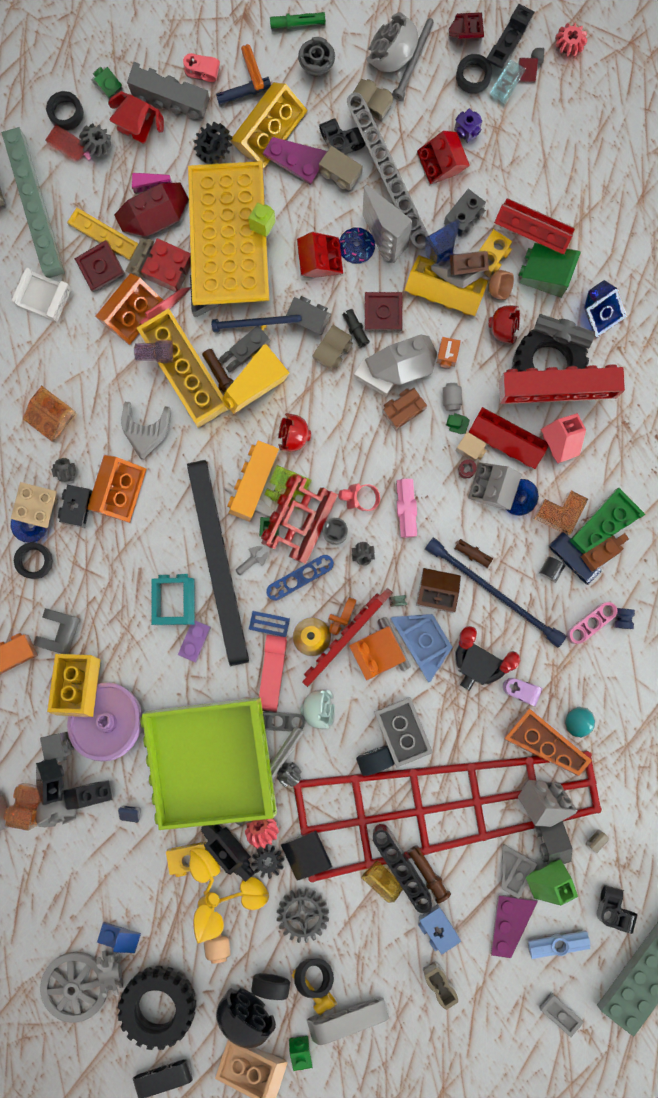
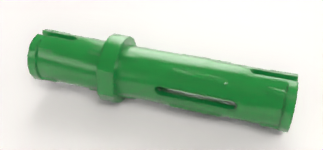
M325 12L297 15L286 13V16L270 17L271 29H291V27L326 24Z

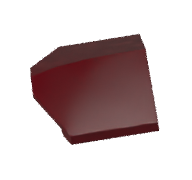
M482 12L457 13L455 20L449 27V36L458 39L484 38Z

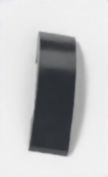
M521 4L517 5L498 42L487 56V62L500 69L504 68L523 37L535 11Z

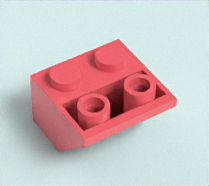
M578 413L557 419L541 429L543 438L548 443L552 456L557 463L580 455L586 429Z

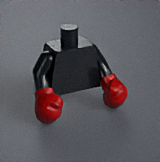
M467 626L460 632L459 645L456 650V666L459 668L458 671L465 675L460 686L468 691L471 690L475 682L484 685L501 679L506 673L516 669L521 661L519 654L515 651H510L501 660L474 644L477 630L472 626Z

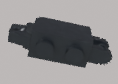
M219 824L201 827L202 834L208 840L204 844L205 848L227 874L231 875L234 872L245 882L255 874L248 860L251 856L227 827L222 829Z

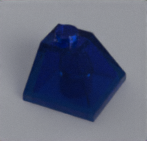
M459 219L425 237V254L435 263L445 262L450 259V255L454 254L460 235Z
M603 280L588 291L584 310L591 329L595 332L594 337L597 338L627 316L617 287Z

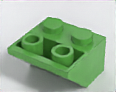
M561 859L550 862L546 867L535 870L525 877L534 899L561 906L578 897L573 880Z

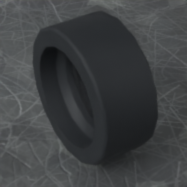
M480 54L465 56L457 67L456 80L458 86L463 91L474 94L482 92L488 87L492 77L491 63L487 62L486 57ZM470 65H477L484 70L485 77L477 83L467 81L463 76L464 69Z
M68 91L56 92L47 101V115L52 124L58 129L71 130L81 123L84 111L80 100L73 93ZM71 102L76 109L74 115L66 120L57 119L54 114L55 108L60 103Z
M34 542L25 543L20 546L13 560L17 572L23 577L30 579H39L47 575L53 563L52 554L48 548ZM29 550H38L44 556V565L36 572L27 571L22 563L24 554Z
M319 958L306 959L296 968L294 984L302 996L322 998L332 989L334 974L331 966L326 961ZM311 966H317L323 975L322 985L315 991L310 990L305 983L306 971Z
M259 973L253 976L251 992L255 996L264 999L285 1000L288 998L291 982L282 976Z

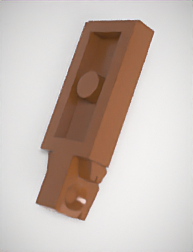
M625 533L617 539L613 535L583 554L581 558L593 572L621 553L624 549L621 545L628 541L629 538Z

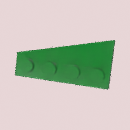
M617 488L569 541L584 554L646 514L620 488Z

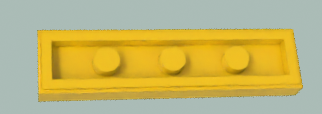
M77 207L67 221L69 226L98 243L107 240L112 250L128 261L131 260L138 246L137 242Z

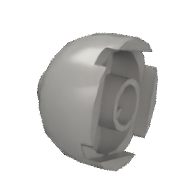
M62 796L61 801L43 805L40 802L36 809L38 827L56 826L55 823L63 821V825L76 819L75 809H66L64 796Z

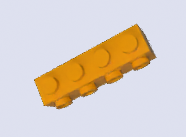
M259 440L256 446L251 445L248 453L251 458L249 463L245 461L241 470L244 473L242 480L238 479L234 487L237 493L235 497H230L227 505L230 508L229 514L250 522L279 448Z

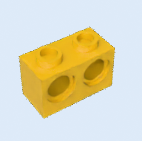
M494 229L479 250L488 251V259L493 263L488 265V271H484V274L489 278L501 268L502 264L500 262L503 257L507 259L512 251V248H510L512 241ZM500 244L503 249L497 250L494 245Z

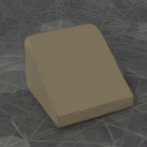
M597 830L586 844L594 852L598 853L609 841V838L604 832Z

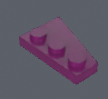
M498 894L491 956L512 958L537 905V900L518 899L513 896Z

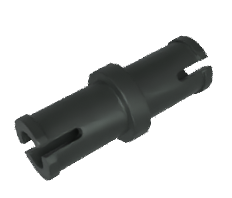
M349 309L346 313L344 312L342 316L347 322L349 332L353 334L359 348L369 344L370 341L363 330V324L359 323L354 310Z

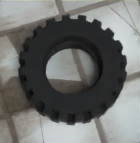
M533 329L527 336H524L517 347L513 357L514 365L512 368L518 369V372L535 368L533 364L535 352L540 348L551 347L559 350L564 355L567 367L577 366L578 369H585L589 364V358L586 357L588 350L572 343L564 344L557 342L553 337L536 332Z
M156 966L155 969L149 967L143 972H138L129 981L120 996L121 999L118 1002V1009L120 1011L117 1014L118 1021H122L120 1027L123 1032H128L127 1038L130 1041L132 1039L137 1041L136 1045L140 1048L142 1044L147 1046L146 1050H153L154 1047H157L158 1050H164L167 1045L172 1047L176 1044L177 1040L181 1041L193 1022L196 1009L195 991L190 988V981L182 978L183 974L181 972L177 974L173 972L174 968L168 967L163 969L162 966ZM161 991L173 1000L176 1012L170 1022L155 1024L143 1016L139 1003L141 997L146 992Z

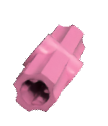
M400 479L396 481L398 495L397 516L400 523L401 538L417 537L416 499H414L413 479Z

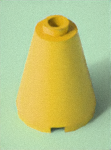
M306 618L295 627L293 642L297 650L302 654L317 656L329 647L331 633H329L327 624L322 620ZM309 632H313L315 634L313 640H309L307 638V634Z

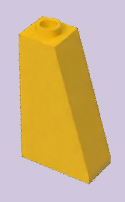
M264 344L226 390L222 398L223 403L234 414L284 382L290 372L267 344Z

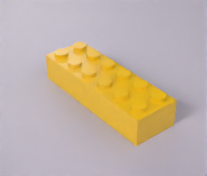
M169 308L137 327L138 332L197 428L229 410L223 403L222 393Z

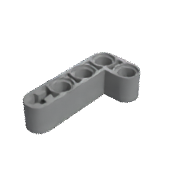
M380 997L327 1017L323 1014L321 1016L309 1017L307 1023L312 1041L318 1045H324L383 1023L389 1019L384 998Z

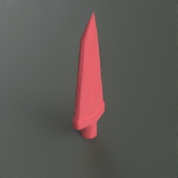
M190 287L181 288L145 312L146 317L139 322L140 325L168 308L171 309L190 290Z

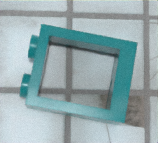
M176 574V578H170V575H158V578L151 579V625H195L194 578H188V574ZM183 583V617H161V584Z

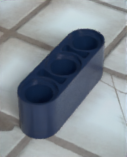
M561 532L548 545L549 548L585 584L589 585L602 572L601 568L599 567L592 572L581 558L583 554L569 541L571 538L564 532Z

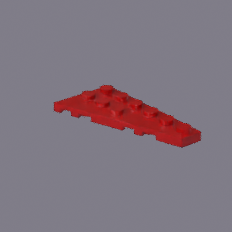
M389 588L381 595L376 593L366 604L368 609L364 607L354 617L355 623L351 621L341 632L343 637L339 641L335 639L328 648L331 650L327 655L323 652L316 660L318 665L315 668L311 666L304 673L306 678L302 683L308 687L343 647L393 594Z

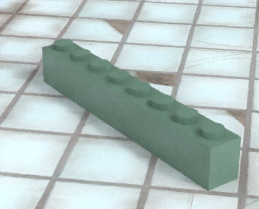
M20 127L1 132L42 273L47 278L65 274L25 135Z

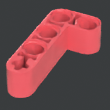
M268 634L266 636L265 657L259 692L263 711L277 712L287 637Z

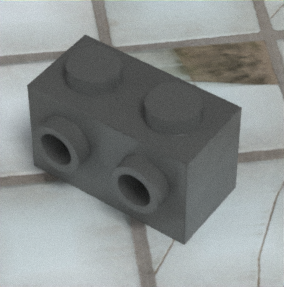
M467 189L446 215L444 224L460 237L465 232L468 234L474 226V220L476 218L480 219L485 213L486 201L470 189Z
M300 296V299L294 297L286 316L301 315L302 321L297 322V324L318 334H323L331 316V313L327 312L328 308L320 304L314 306L310 304V299Z
M68 731L40 738L44 760L56 758L57 762L67 760V756L72 755L74 747L69 739Z

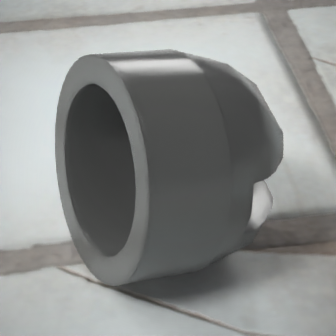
M535 48L531 53V58H537L538 63L543 64L544 48Z

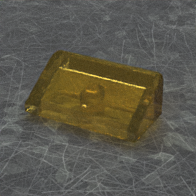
M375 861L361 877L388 903L395 902L403 890L397 879L378 861Z

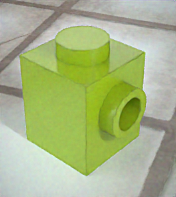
M260 203L256 204L248 217L250 230L265 237L268 236L276 222L275 211L270 206Z

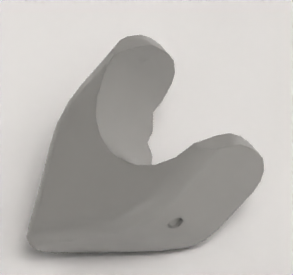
M124 402L121 426L140 459H144L165 438L170 421V407H164L160 419L154 424L142 426L133 421L131 403Z

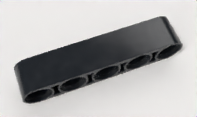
M384 824L376 825L373 829V842L415 909L419 913H428L432 908L430 892L390 829ZM380 832H383L387 836L383 839H380L376 835ZM389 849H394L397 851V853L395 855H389L387 851ZM402 865L406 866L407 870L399 871L397 868ZM411 882H415L418 884L414 888L408 886V884ZM420 899L428 900L425 904H420L418 901Z

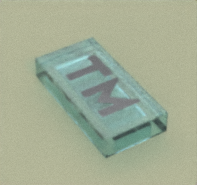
M510 59L492 88L490 95L506 104L525 73L526 68Z

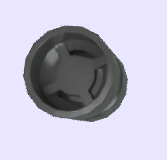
M331 518L325 522L323 535L328 543L338 545L346 540L348 528L342 519Z

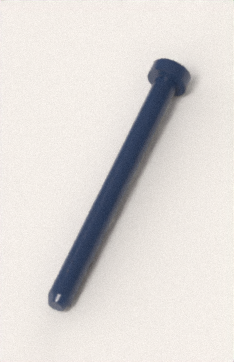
M288 315L220 322L218 319H212L211 325L215 333L219 332L220 329L297 323L302 321L301 315Z

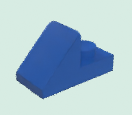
M103 922L97 943L114 948L113 952L135 953L141 933Z

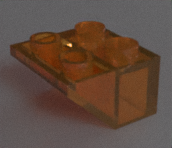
M41 385L30 399L23 420L54 442L76 412Z

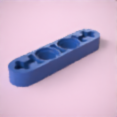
M322 555L270 584L266 591L267 596L274 601L282 599L331 571L334 566L333 559L328 555ZM322 559L330 560L329 568L321 567L319 569L321 573L317 574V570L312 564L316 563L319 566L322 564ZM312 568L314 570L313 577L305 578L303 576L304 569ZM290 577L297 579V585L294 588H290L286 584L287 579ZM283 581L284 587L288 592L284 593V590L278 592V597L275 595L271 596V588L275 587L278 589L282 587L279 583Z

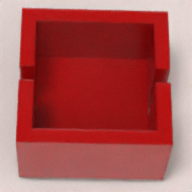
M157 238L150 251L152 258H147L141 273L144 279L177 292L185 280L183 274L187 275L190 270L191 253Z

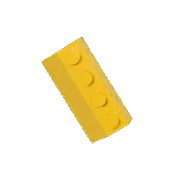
M273 82L230 141L244 156L253 162L262 161L263 168H265L270 160L262 154L271 138L275 137L286 140L308 110L286 84Z
M418 255L410 271L404 291L414 296L424 297L430 302L443 304L447 308L457 309L466 315L476 316L489 280L480 277L464 288L457 287L439 277L431 269V266L437 263V261Z

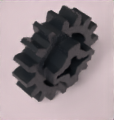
M213 122L212 125L207 123L205 129L203 127L200 128L201 133H196L198 140H194V143L197 146L193 149L197 152L196 156L203 162L213 164L215 161L219 163L220 158L225 159V153H230L228 147L232 146V143L229 142L232 136L229 135L230 131L221 123Z

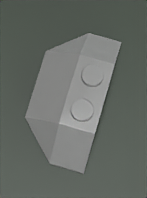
M420 334L387 346L366 358L365 362L372 377L400 386L432 374L437 351L430 337Z

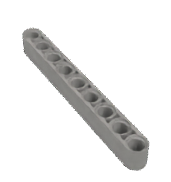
M351 93L347 98V105L395 207L410 219L416 218L418 220L417 225L411 227L410 239L418 249H426L431 241L429 234L371 111L361 94ZM355 100H361V104L358 107H353ZM363 117H369L367 124H361ZM371 134H377L376 140L370 142L369 136ZM381 150L385 151V156L378 159L377 153ZM389 167L393 168V173L390 176H385V170ZM397 184L401 185L400 192L393 193V187ZM408 201L410 203L409 208L401 210V204ZM424 235L426 241L421 245L417 244V238Z

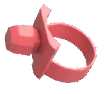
M359 483L352 484L348 489L339 491L338 497L340 500L347 501L348 509L357 507L361 511H371L380 503L378 489L370 484L361 486ZM363 486L370 487L376 496L375 504L369 510L362 508L356 497L357 492Z

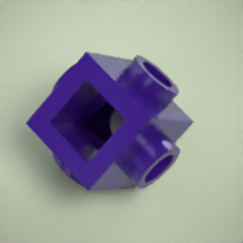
M470 108L465 113L462 111L455 119L454 131L467 143L472 138L477 137L482 130L481 116Z

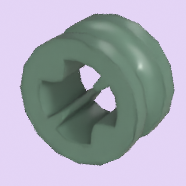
M406 595L389 597L392 601L390 607L407 605V602H405Z

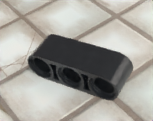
M187 1059L142 1072L132 1078L138 1098H147L193 1081Z

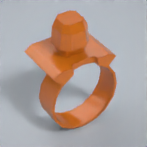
M348 597L341 617L330 614L328 619L334 622L330 625L329 633L337 635L342 628L340 627L341 624L347 626L356 604V599Z

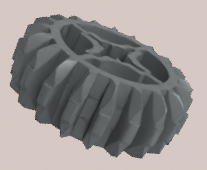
M298 888L297 895L291 890V898L284 895L283 898L286 903L280 901L279 906L283 909L279 908L276 912L282 915L276 919L278 922H283L279 925V929L286 928L283 935L286 936L290 932V940L297 936L298 943L301 942V937H304L305 943L309 941L308 936H311L313 941L316 940L315 933L321 936L322 931L320 928H327V925L323 922H329V917L324 916L329 913V909H323L327 902L323 901L320 903L322 895L315 898V890L309 895V888H305V893H301V888ZM304 900L313 903L318 910L307 908ZM298 901V909L291 912V914H287L289 906ZM301 906L305 914H308L306 915L305 922H303L301 917H298L301 912ZM315 916H319L316 925L308 929V921L314 919ZM289 921L298 922L302 930L294 928Z

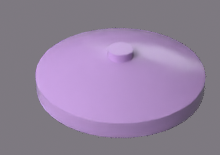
M114 683L97 684L93 717L68 716L67 729L73 747L82 756L102 762L117 759L127 753L133 747L141 732L140 720L142 711L137 698L128 689Z

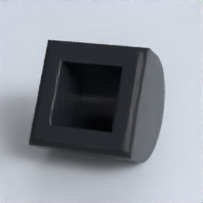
M548 556L539 574L556 583L566 565Z

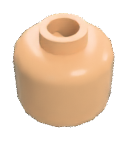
M222 934L214 939L204 941L205 957L211 961V964L225 962L231 955L229 938L222 936Z

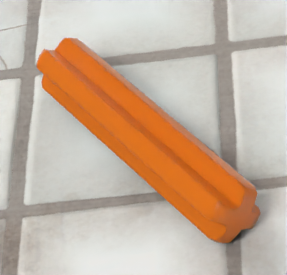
M249 44L243 45L241 50L255 90L263 89V80L251 46Z

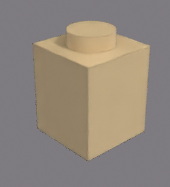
M466 432L455 451L475 462L477 458L481 460L487 450L484 449L486 446L485 442Z

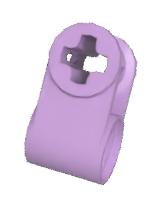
M514 678L504 681L503 690L506 694L536 707L543 688ZM514 684L517 689L512 690L509 688V685Z

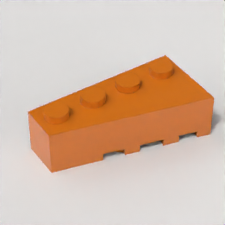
M530 708L504 738V740L577 776H580L592 761Z

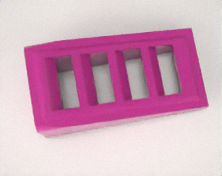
M132 173V189L134 193L145 192L161 183H172L170 175Z

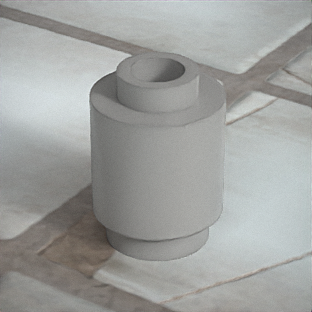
M446 383V387L442 388L443 406H445L446 411L461 410V386H458L457 383Z

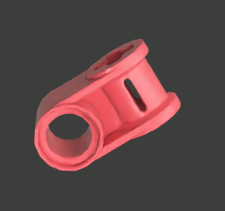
M189 53L184 57V72L188 77L207 82H215L217 80L220 66L218 59Z

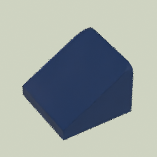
M124 805L118 808L121 821L139 822L140 808Z

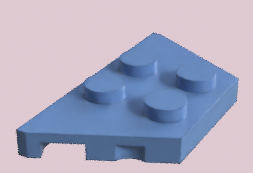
M425 614L390 618L428 683L431 682L446 656L453 648L434 615Z

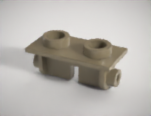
M141 237L125 270L126 272L143 279L141 270L147 258H152L150 251L154 245L153 240L149 238L146 240Z

